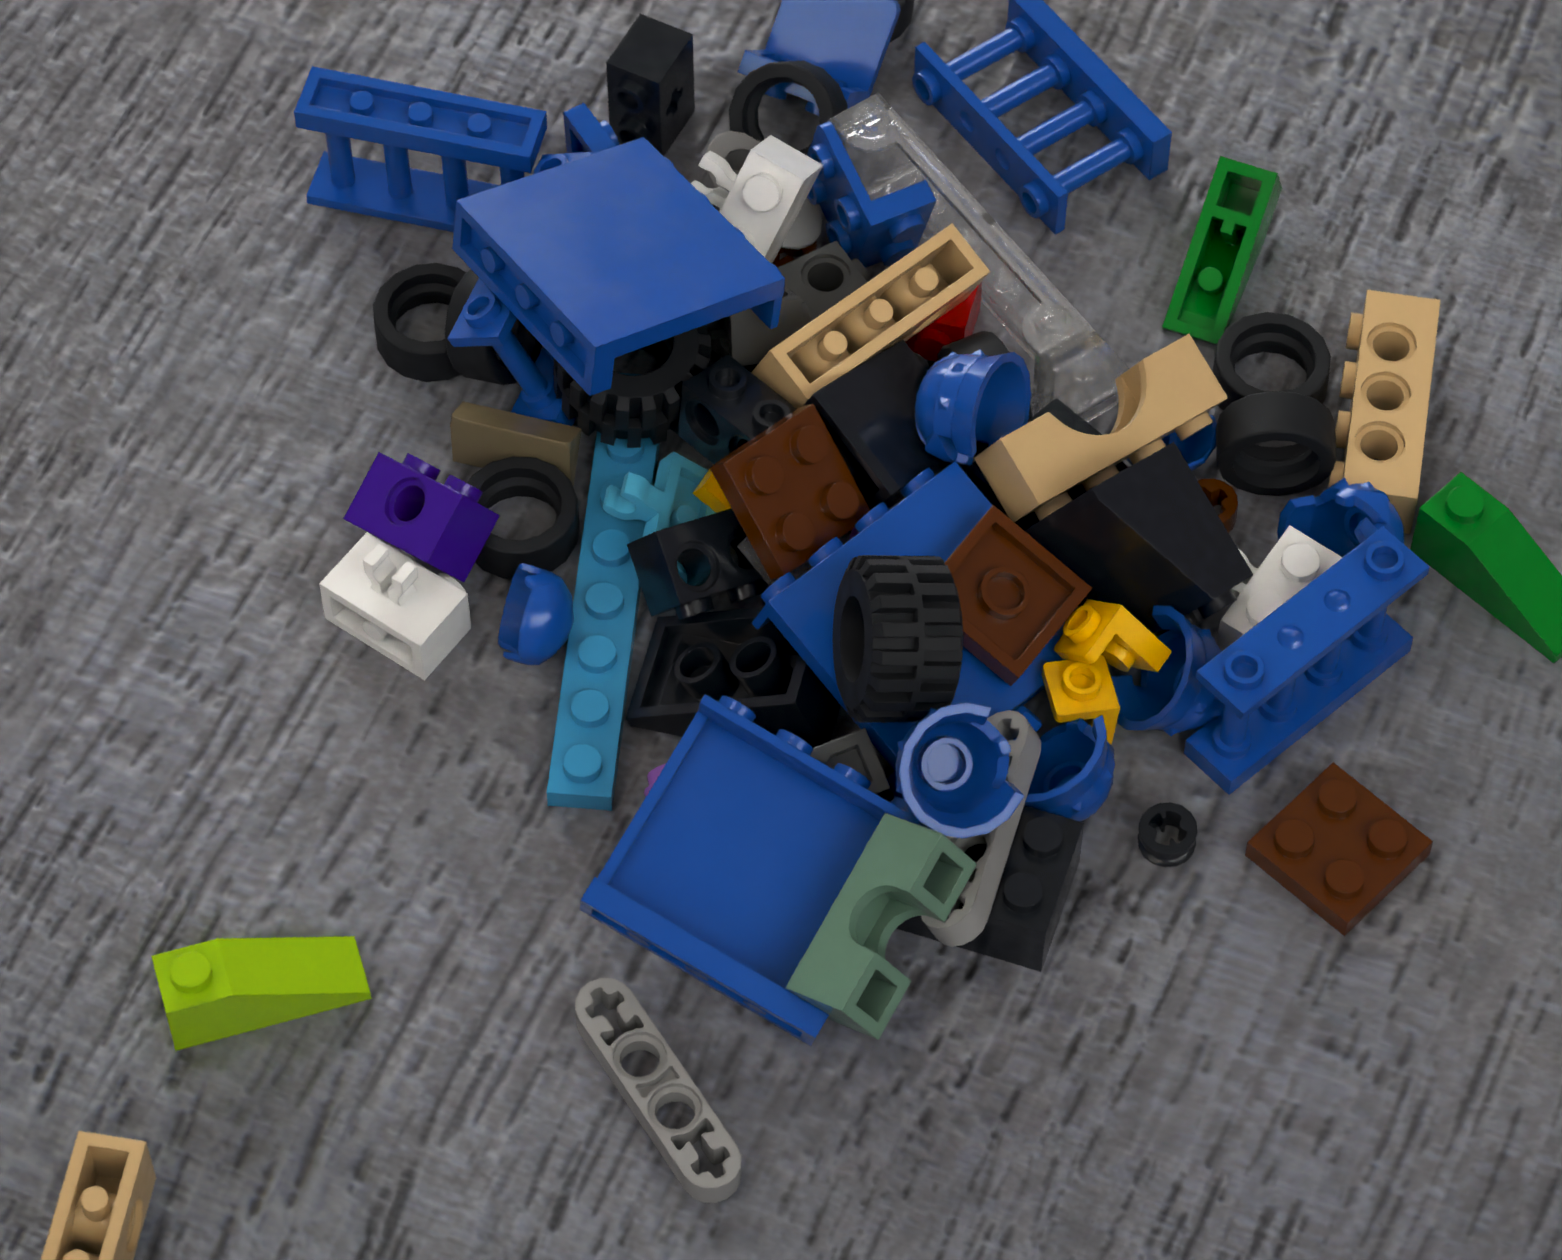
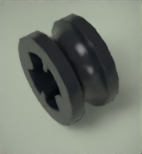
M1172 802L1158 803L1149 807L1142 815L1138 826V848L1144 858L1152 864L1161 867H1176L1185 863L1193 855L1198 831L1197 822L1189 810L1182 805ZM1165 825L1178 828V840L1180 843L1176 844L1174 839L1171 838L1169 846L1158 844L1156 842L1157 831L1154 828L1159 827L1162 832L1165 831Z

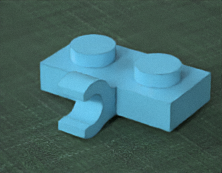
M674 451L660 460L654 486L644 477L628 472L624 476L621 490L613 485L607 487L602 507L608 514L619 519L645 521L643 537L665 528L716 513L693 494V491L708 470ZM677 561L678 573L683 581L687 583L686 571Z

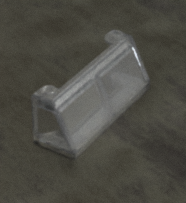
M879 93L829 119L834 125L871 201L927 180L937 201L922 234L923 238L927 241L953 223L990 270V273L982 281L981 302L1035 361L1034 376L1030 379L1032 416L1056 398L1086 422L1091 421L1119 404L1115 379L1130 368Z

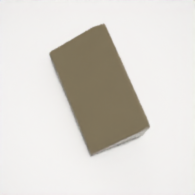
M464 401L452 413L450 430L454 462L483 468L490 462L512 456L532 457L556 466L571 480L574 486L581 428Z

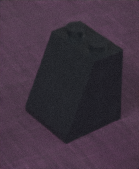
M904 340L899 341L815 392L803 405L812 403L815 405L870 510L882 502L890 509L905 498L900 491L922 471L930 468L936 475L952 464L925 451V444L917 432L915 422L916 395L924 376L931 367L921 355L914 353Z
M1175 442L1096 485L1025 530L1033 539L1092 587L1084 598L1085 600L1120 604L1153 634L1157 631H1160L1161 634L1169 631L1168 629H1162L1152 616L1153 606H1171L1194 625L1199 622L1193 613L1194 610L1198 608L1203 619L1213 615L1237 600L1231 588L1253 576L1252 571Z

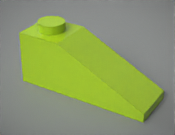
M355 936L217 938L151 956L175 1051L372 999Z

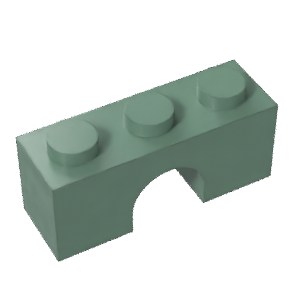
M884 813L807 951L801 958L786 989L829 1014L827 1019L879 1040L911 983L909 978L885 960V950L890 936L900 924L915 916H929L945 922L977 863L942 833Z

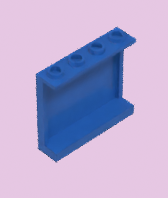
M645 137L456 200L452 249L589 396L611 389L614 360L616 357L741 311L751 309L769 329L778 327L782 297L785 292V277Z
M956 461L937 475L930 468L922 471L900 491L905 497L904 500L892 509H889L884 502L878 504L854 525L859 532L856 536L845 544L838 537L831 539L808 559L807 562L812 566V569L798 579L791 572L786 573L770 585L760 596L766 604L752 621L754 627L759 630L769 621H772L846 712V707L838 689L833 660L834 609L838 589L845 570L848 568L850 561L854 557H858V555L935 556L942 558L945 562L992 506ZM1065 622L1012 686L1008 685L963 647L959 682L951 705L968 702L992 707L988 717L1002 711H1016L1019 707L1025 705L1045 689L1041 675L1043 665L1047 662L1066 660L1062 659L1054 651L1055 645L1063 635ZM855 722L860 729H866L872 744L895 770L887 778L890 792L894 797L903 798V794L896 792L897 786L894 785L897 780L895 774V764L899 750L897 742L903 740L911 726L916 722Z
M704 694L696 715L599 876L593 878L581 898L580 911L811 1046L829 1014L786 989L801 958L807 951L884 813L928 829L930 828L916 819L903 798L894 797L890 803L868 790L871 785L870 780L855 769L841 763H837L834 769L811 757L810 755L814 750L812 746L795 734L779 729L777 734L774 735L753 723L756 717L755 713L742 703L728 696H721L717 702Z

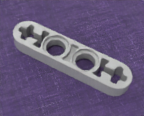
M1016 711L998 712L988 717L987 720L996 727L1010 744L1009 767L1005 781L1013 783L1024 795V798L1011 818L988 834L965 839L946 836L963 852L977 844H986V850L983 856L975 862L977 866L952 908L948 919L942 922L929 916H921L925 925L943 945L954 947L967 944L983 931L988 922L1040 757L1042 743L1038 734L1026 717ZM962 902L964 906L962 909H959Z
M599 978L587 983L580 989L575 1000L576 1025L580 1035L684 1190L692 1198L703 1203H717L728 1199L737 1191L741 1183V1154L736 1143L633 992L623 982L613 978ZM603 1003L608 1010L617 1008L618 1026L623 1034L616 1040L614 1029L607 1018L603 1015L594 1016L595 1005ZM637 1050H646L658 1058L659 1065L650 1075L635 1077L622 1069L621 1063L624 1057ZM682 1102L693 1110L695 1116L687 1126L680 1129H670L663 1126L657 1120L656 1114L667 1103ZM701 1139L702 1151L712 1164L723 1162V1175L721 1177L714 1178L708 1171L699 1174V1157L693 1147L698 1140Z

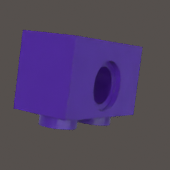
M378 452L343 519L464 583L500 515L478 503L483 493L481 490L449 474L443 485L436 481L441 470L407 453L403 462L400 463Z

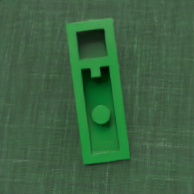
M1220 156L1162 326L1164 330L1183 336L1190 334L1193 339L1216 346L1232 321L1263 246L1282 190L1278 173Z
M1460 472L1419 508L1410 550L1552 663L1557 662L1562 657V575L1510 509Z

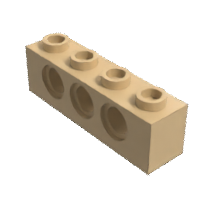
M952 223L773 347L751 373L796 409L802 407L815 392L899 341L904 340L906 342L963 302L990 273V270Z
M1367 290L1363 314L1351 312L1346 349L1357 350L1356 362L1345 361L1340 388V398L1351 399L1350 412L1338 411L1335 428L1336 447L1345 449L1343 462H1335L1334 469L1329 476L1328 488L1342 478L1346 479L1348 485L1369 481L1375 489L1384 492L1401 517L1404 533L1410 534L1419 494L1440 300Z
M78 1131L41 1260H134L156 1181L146 1141Z

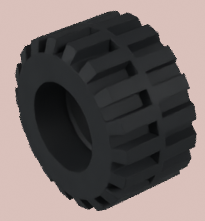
M707 324L641 348L659 358L663 365L653 372L637 376L624 375L613 371L611 389L589 396L554 358V390L556 398L562 399V411L568 420L578 417V428H581L584 434L590 436L596 430L601 433V442L614 446L616 438L627 439V448L641 447V438H650L652 443L656 445L666 441L667 430L671 429L678 434L682 384L710 366L711 336L707 335Z
M858 555V557H854L850 561L848 568H846L840 583L833 618L835 676L848 714L851 718H854L855 722L859 723L918 722L928 714L930 708L938 710L941 707L950 706L956 693L961 672L963 622L957 588L948 565H945L942 558L935 556Z

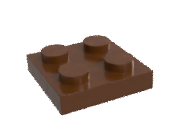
M813 403L797 408L710 467L770 580L780 578L786 573L792 572L835 537L840 538L855 528L854 525L870 511Z
M994 505L991 506L944 562L945 565H948L960 600L963 622V647L1010 686L1019 679L1092 589L1091 586Z
M1333 762L1247 842L1245 856L1345 936L1430 855L1433 841Z

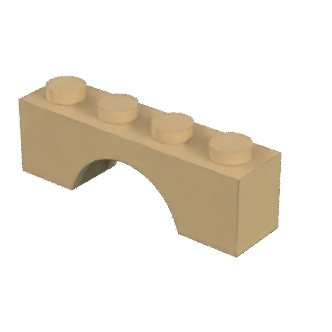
M1190 334L1142 359L1115 379L1119 408L1115 425L1110 434L1091 435L1076 431L1047 412L1000 438L974 457L1007 515L1014 523L1032 512H1035L1039 520L1044 519L1072 501L1068 494L1069 491L1080 485H1083L1084 489L1088 491L1118 474L1119 471L1115 465L1129 458L1134 465L1166 447L1162 438L1176 432L1179 439L1183 441L1213 423L1208 411L1228 399Z

